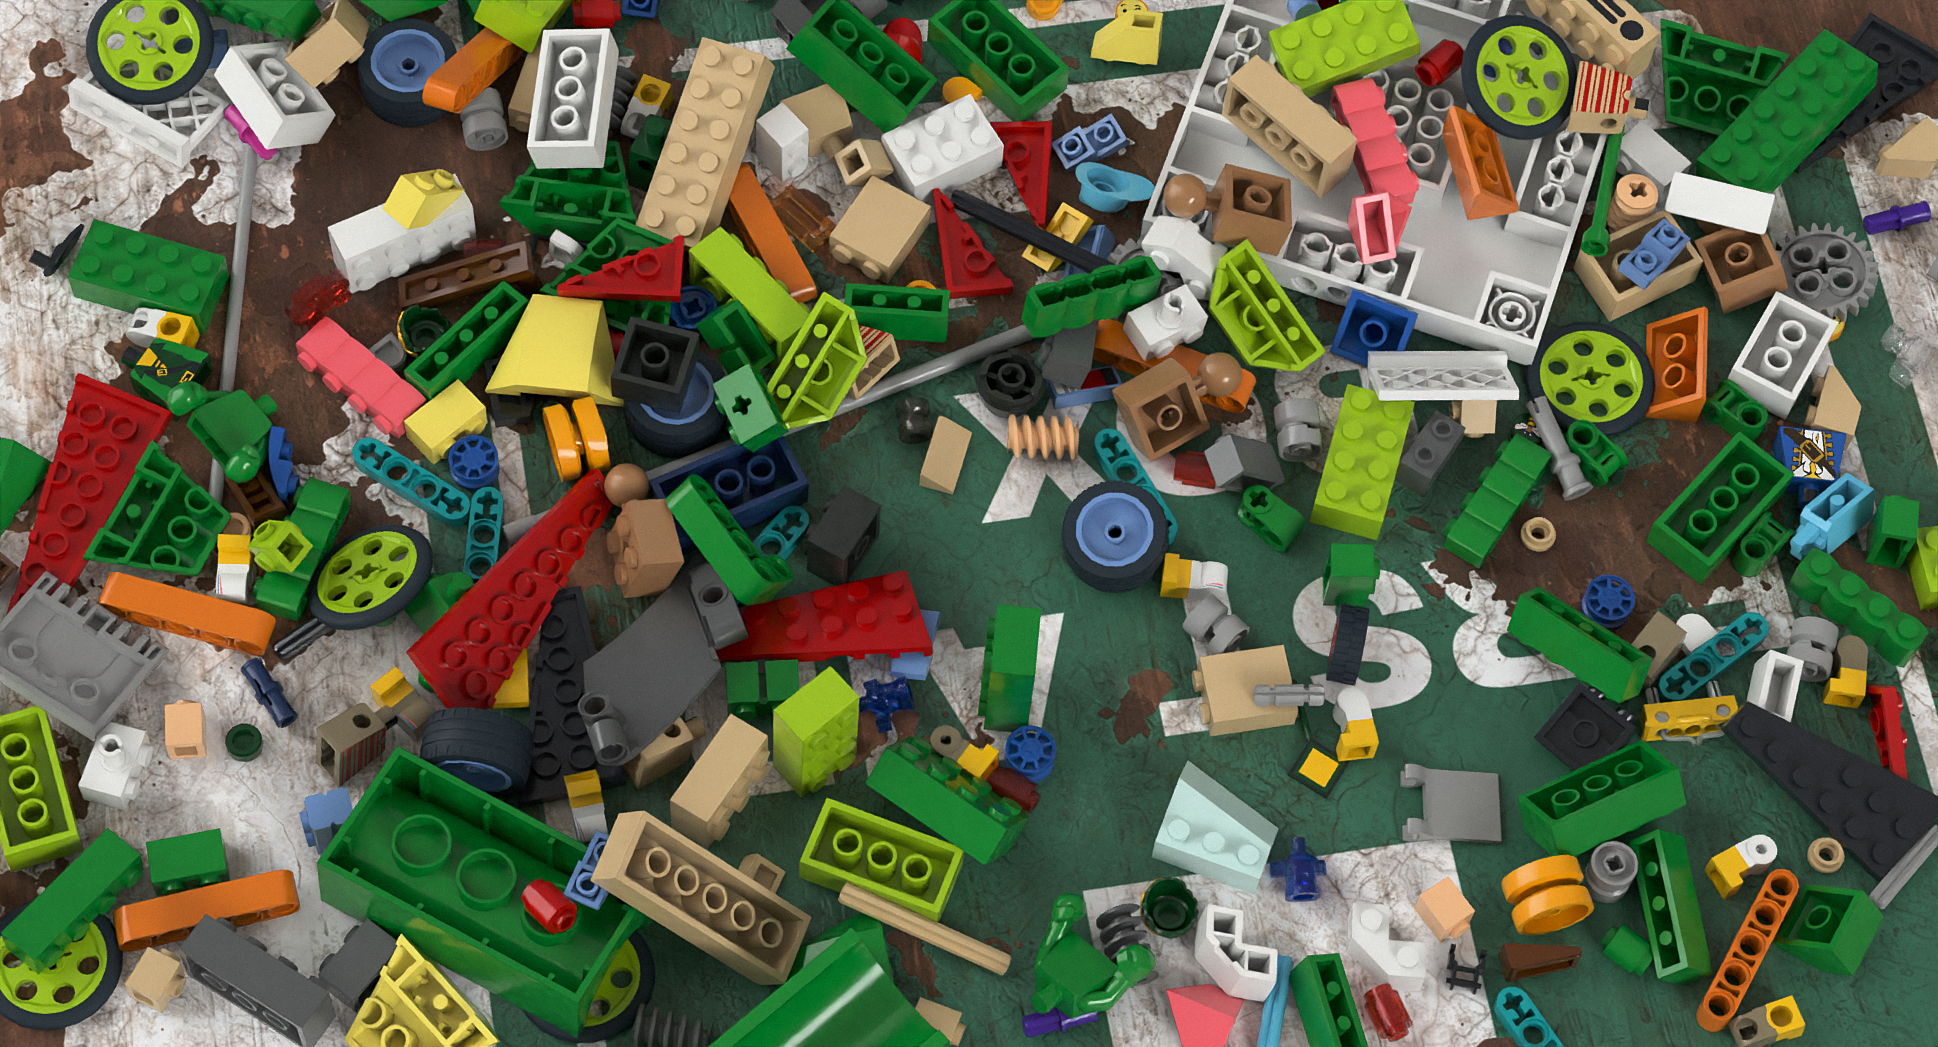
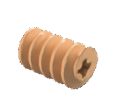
M1634 173L1625 175L1619 180L1607 217V224L1611 234L1652 215L1658 201V191L1656 185L1649 178Z
M1009 415L1007 453L1009 449H1013L1015 458L1020 459L1023 449H1026L1029 459H1034L1037 450H1041L1043 459L1048 460L1051 450H1054L1057 460H1062L1065 451H1069L1071 460L1076 461L1079 445V420L1076 427H1074L1071 417L1067 416L1062 426H1060L1057 416H1051L1049 424L1046 426L1043 416L1039 415L1034 425H1032L1029 415H1024L1020 425H1018L1015 415Z

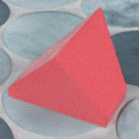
M1387 190L1353 197L1347 223L1362 264L1396 258V250L1412 207Z
M1212 984L1166 989L1182 1047H1225L1245 999L1228 996L1222 988Z

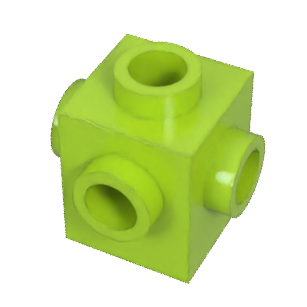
M268 520L262 523L255 530L254 538L247 546L256 556L254 561L267 572L278 571L292 573L313 547L302 535L301 529L288 520Z

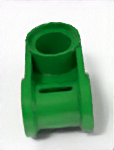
M1723 379L1718 384V389L1710 397H1706L1701 411L1708 420L1720 426L1732 437L1741 432L1754 443L1761 437L1768 416L1767 410L1762 404L1750 397L1735 382L1729 379ZM1744 420L1751 421L1755 425L1747 424Z
M1582 419L1570 425L1564 438L1571 453L1579 456L1581 460L1579 466L1586 478L1595 486L1604 487L1608 483V478L1618 469L1623 470L1628 465L1626 454L1619 446L1612 443L1592 422ZM1574 437L1583 439L1586 444H1579L1575 441Z
M1262 485L1250 486L1244 492L1242 502L1238 507L1237 515L1239 521L1261 537L1269 547L1283 552L1306 527L1304 517L1295 508L1287 505Z
M1767 510L1741 541L1732 558L1734 570L1743 577H1756L1775 556H1778L1796 534V531L1792 528L1786 529L1773 519L1772 513ZM1747 553L1755 555L1757 559L1750 557Z

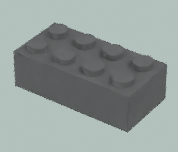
M205 914L178 949L187 975L299 1047H314L336 1018L332 1004L333 1000L328 992L329 987L315 976L311 975L308 979L298 973V967L289 959L283 956L276 959L266 952L268 950L267 947L254 937L249 936L246 940L235 933L237 929L226 919L218 917L215 920Z

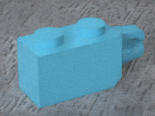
M1844 474L1805 506L1800 515V526L1790 542V554L1802 561L1812 548L1827 554L1833 552L1872 519L1874 489L1851 474Z

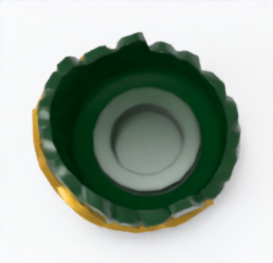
M418 304L410 306L401 313L397 323L399 343L408 354L418 358L450 329L451 323L449 320H446L444 315L439 314L438 308L429 310L427 307L420 308Z
M1166 876L1154 879L1143 892L1140 900V914L1144 919V925L1151 933L1164 938L1174 939L1184 936L1196 923L1199 913L1197 909L1198 901L1194 898L1193 893L1187 889V885L1183 880L1180 881L1178 878Z

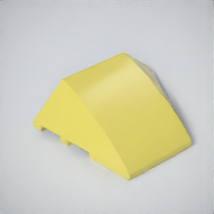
M533 294L485 392L520 396L521 392L571 398L592 396L595 404L624 407L623 399L612 397L611 374L615 365V358L603 301Z
M404 934L399 936L396 942L397 947L387 966H383L380 972L381 977L371 996L365 999L344 1038L350 1047H490L500 1042L487 1018L448 975Z

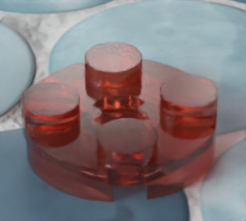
M330 269L329 271L333 275L324 278L321 274L313 277L292 296L290 300L294 303V306L291 310L286 307L285 314L295 326L306 325L311 330L325 317L324 314L335 306H342L351 298L352 293L348 289L350 282L339 269Z

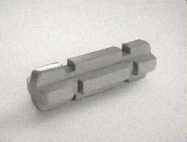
M1260 684L1254 687L1253 700L1256 706H1269V703H1274V706H1303L1304 702H1308L1309 706H1321L1325 700V690L1321 684H1309V688H1304V684H1275L1274 688H1270L1269 684Z

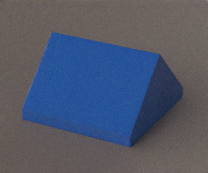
M1354 288L1330 353L1368 367V351H1405L1412 337L1418 313Z

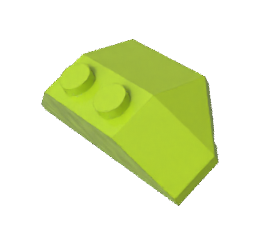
M1248 239L1219 258L1208 310L1247 366L1300 372L1326 353Z
M826 292L822 293L767 385L788 430L832 420L868 360L855 310Z

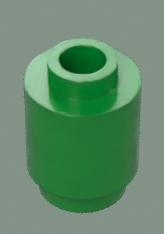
M1624 924L1618 929L1612 925L1600 941L1605 946L1601 953L1629 974L1633 971L1638 976H1641L1653 960L1651 944Z

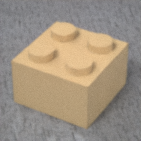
M334 0L321 11L322 15L297 43L293 41L290 43L285 61L313 89L321 82L324 84L331 82L340 72L338 68L346 61L350 64L353 63L365 50L363 45L368 38L366 35L370 23L348 0Z

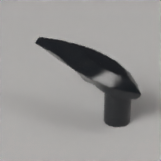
M83 224L77 226L62 243L55 247L50 257L34 249L29 262L44 269L43 274L45 277L51 276L74 248L85 226Z

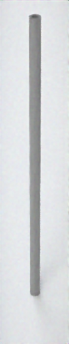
M253 149L244 150L219 388V391L227 390L231 393L234 391L257 153ZM212 456L209 494L222 506L225 473L221 465Z

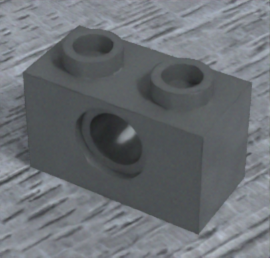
M1436 410L1401 459L1395 480L1425 497L1460 447L1466 427Z

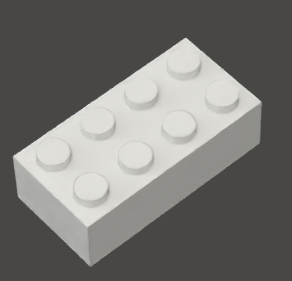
M610 29L543 30L527 141V149L537 169L604 167L619 55L618 47Z
M453 174L455 182L462 187L456 174ZM465 191L426 227L407 230L382 209L385 203L328 227L334 262L351 294L359 290L371 289L382 280L390 277H399L415 266L423 263H432L441 255L453 250H463L472 242L477 241L473 206Z

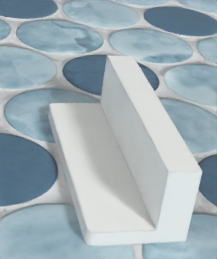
M1674 171L1665 204V211L1764 235L1771 212L1774 213L1777 198L1772 194Z

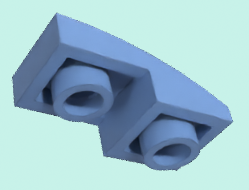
M1112 113L1085 130L1078 126L1052 142L1054 150L1068 172L1076 170V167L1081 163H1095L1130 145Z
M1663 218L1644 236L1641 244L1621 261L1617 270L1645 290L1680 254L1691 238Z
M920 609L933 646L940 625V612ZM924 652L900 653V658H892L890 676L925 681L933 655L924 657Z
M596 830L582 861H578L564 891V894L569 899L597 911L609 893L590 881L609 838V835Z

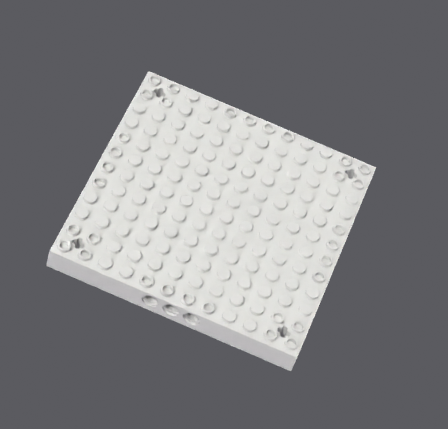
M1227 0L1143 218L1140 237L1147 235L1158 215L1181 218L1173 215L1167 209L1163 199L1166 184L1176 175H1195L1203 181L1208 192L1212 191L1226 163L1290 179L1292 230L1278 256L1256 251L1280 286L1347 307L1351 293L1355 288L1418 313L1414 327L1415 330L1480 351H1506L1508 360L1526 366L1532 365L1608 134L1568 132L1569 116L1558 129L1547 136L1534 140H1517L1496 132L1519 210L1511 214L1467 220L1442 136L1449 108L1455 105L1475 114L1467 101L1462 87L1461 68L1441 85L1427 87L1416 76L1415 66L1418 64L1419 58L1443 39L1457 42L1465 51L1470 38L1475 32L1494 18L1515 15L1518 11H1522L1527 17L1537 19L1547 26H1551L1541 17L1531 12L1526 4V0H1403L1404 4L1409 5L1408 14L1420 40V54L1353 81L1372 77L1376 86L1382 87L1385 95L1384 108L1387 114H1392L1395 119L1397 129L1395 136L1399 143L1403 142L1408 154L1406 164L1410 171H1415L1419 181V190L1416 191L1413 203L1407 204L1412 209L1396 250V258L1362 264L1347 223L1353 197L1366 195L1354 161L1352 160L1349 175L1321 199L1222 115L1228 79L1256 54L1265 62L1272 63L1277 68L1279 74H1281L1269 45L1268 32L1294 22L1286 7L1288 0ZM1500 38L1498 43L1500 51L1505 55H1510L1512 52L1511 43L1507 39ZM1563 39L1572 54L1578 70L1580 61L1585 60L1581 59L1576 50ZM1529 47L1530 55L1533 58L1540 60L1542 55H1536L1535 52ZM1484 64L1482 74L1486 80L1493 82L1496 78V72L1492 66ZM1521 71L1517 72L1518 79L1516 81L1520 84L1524 82L1521 79L1523 73ZM1546 73L1543 79L1545 86L1550 90H1555L1557 87L1555 77L1552 74ZM1332 89L1309 98L1315 104L1322 105L1328 111L1329 116L1337 121L1330 101ZM1499 95L1497 98L1498 108L1503 112H1509L1510 102L1508 98ZM1530 99L1527 105L1528 111L1533 116L1539 117L1541 107L1537 101ZM1202 210L1193 217L1183 218L1189 219L1200 227L1197 231L1198 234L1212 244L1215 242V240H1212V212ZM1220 242L1228 248V251L1236 247L1235 245Z

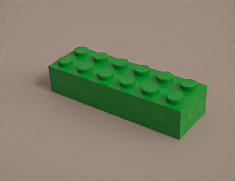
M1824 29L1697 158L1696 176L1772 194L1876 86L1878 63Z

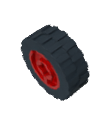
M1344 603L1340 604L1326 673L1327 681L1355 686L1366 640L1369 608Z

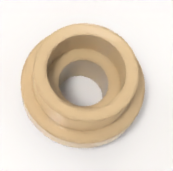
M1536 517L1524 523L1520 532V538L1528 549L1542 552L1548 550L1554 544L1556 531L1549 520ZM1532 533H1540L1543 539H1536L1532 536Z
M1819 838L1813 841L1808 848L1807 858L1815 870L1821 873H1833L1843 864L1844 851L1836 840L1832 838ZM1819 853H1827L1831 861L1823 860Z

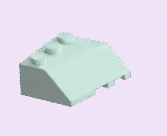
M1187 761L1157 835L1152 858L1255 895L1279 828L1190 761Z

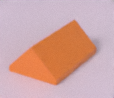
M1455 105L1448 110L1442 136L1467 220L1517 212L1519 206L1496 132L1487 127L1475 114Z
M1705 306L1647 324L1646 355L1654 371L1655 391L1653 402L1649 406L1646 417L1697 422L1706 401L1708 309Z

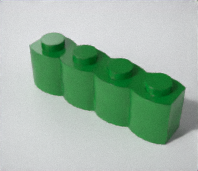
M1139 256L1128 259L1121 265L1099 267L1090 274L1080 273L1067 276L1059 283H1041L1027 291L1021 319L1031 336L1037 338L1052 336L1063 328H1080L1088 325L1094 319H1112L1124 311H1133L1155 300L1162 274L1151 257Z
M1518 433L1515 434L1511 441L1504 439L1495 454V457L1499 460L1493 467L1490 465L1485 467L1477 481L1481 486L1476 493L1470 490L1460 506V509L1464 512L1458 519L1452 517L1443 530L1442 535L1446 536L1443 548L1480 569L1544 474L1553 454Z
M312 477L308 478L304 486L300 485L293 501L296 508L292 515H287L283 521L288 520L301 529L302 535L313 547L292 573L266 572L264 578L259 577L253 589V597L256 598L259 610L295 622L301 620L308 605V586L317 566H319V563L332 550L338 531L349 511L352 502L350 489Z
M1812 548L1798 565L1789 582L1790 587L1799 597L1810 603L1817 604L1825 616L1836 623L1846 625L1852 635L1861 638L1867 645L1875 646L1878 653L1895 666L1904 668L1929 634L1926 627L1918 619L1907 613L1899 612L1897 606L1888 597L1881 593L1870 591L1864 580L1850 571L1842 570L1833 557L1821 550Z

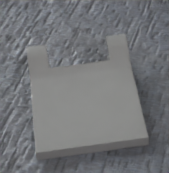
M1405 764V771L1400 772V786L1405 788L1422 786L1424 820L1408 818L1407 825L1402 826L1403 841L1415 842L1435 839L1501 843L1498 774L1436 770L1417 764Z

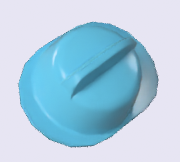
M1086 162L1076 167L1075 175L1078 181L1082 183L1079 200L1101 212H1118L1124 209L1129 201L1149 199L1152 197L1155 189L1152 182L1142 176L1116 170L1100 163Z

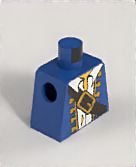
M1780 426L1773 440L1774 457L1779 463L1795 474L1785 493L1798 494V508L1803 510L1806 505L1837 481L1846 433Z

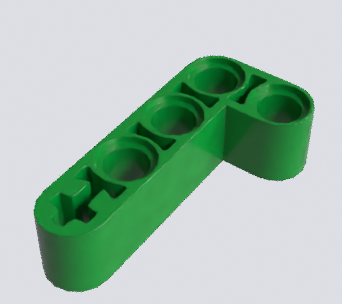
M690 475L666 498L667 506L731 593L741 603L748 606L766 603L794 578L791 567L781 557L777 555L762 556L710 485L700 476Z

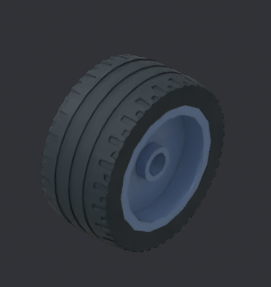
M418 19L395 20L373 31L365 40L363 45L365 50L358 59L360 88L370 110L381 120L383 119L391 125L394 124L398 127L408 128L429 125L445 116L449 111L425 105L422 95L427 79L457 53L455 45L448 34L442 31L441 28L436 27V25Z
M700 350L680 414L624 400L625 418L631 433L638 443L652 453H657V455L680 458L708 448L719 439L725 428L727 415L723 416L714 402V398L718 395L712 384L725 377L717 362Z
M1113 480L1094 484L1088 487L1087 490L1082 491L1073 500L1066 512L1062 526V542L1065 557L1079 579L1096 590L1107 591L1108 593H1125L1138 589L1154 578L1162 567L1165 554L1168 552L1169 530L1164 511L1147 490L1136 486L1134 483ZM1114 534H1119V535H1121V536L1118 537V538H1111V537H1110L1111 535H1114Z
M468 707L447 708L438 710L429 716L424 729L419 758L493 797H506L521 792L525 787L532 760L534 737L532 731L526 725L507 715Z

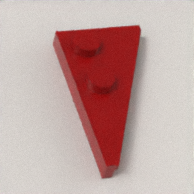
M1052 121L989 122L1004 145L1002 160L1035 226L1046 230L1053 138Z
M939 188L933 189L932 198L945 288L950 290V299L1012 294L1013 282L1011 279L1005 278L996 266L995 258L983 248L982 241L967 222L964 223L954 211V204Z
M683 235L673 238V242L652 250V247L640 250L634 256H625L602 265V270L584 277L581 274L571 277L563 284H558V296L680 302L685 238Z
M1877 683L1866 684L1865 696L1871 695L1874 706L1870 710L1868 720L1874 734L1882 768L1890 767L1891 773L1908 781L1904 749L1907 747V735L1905 729L1901 727L1899 714L1903 711L1901 694L1897 692L1896 686Z

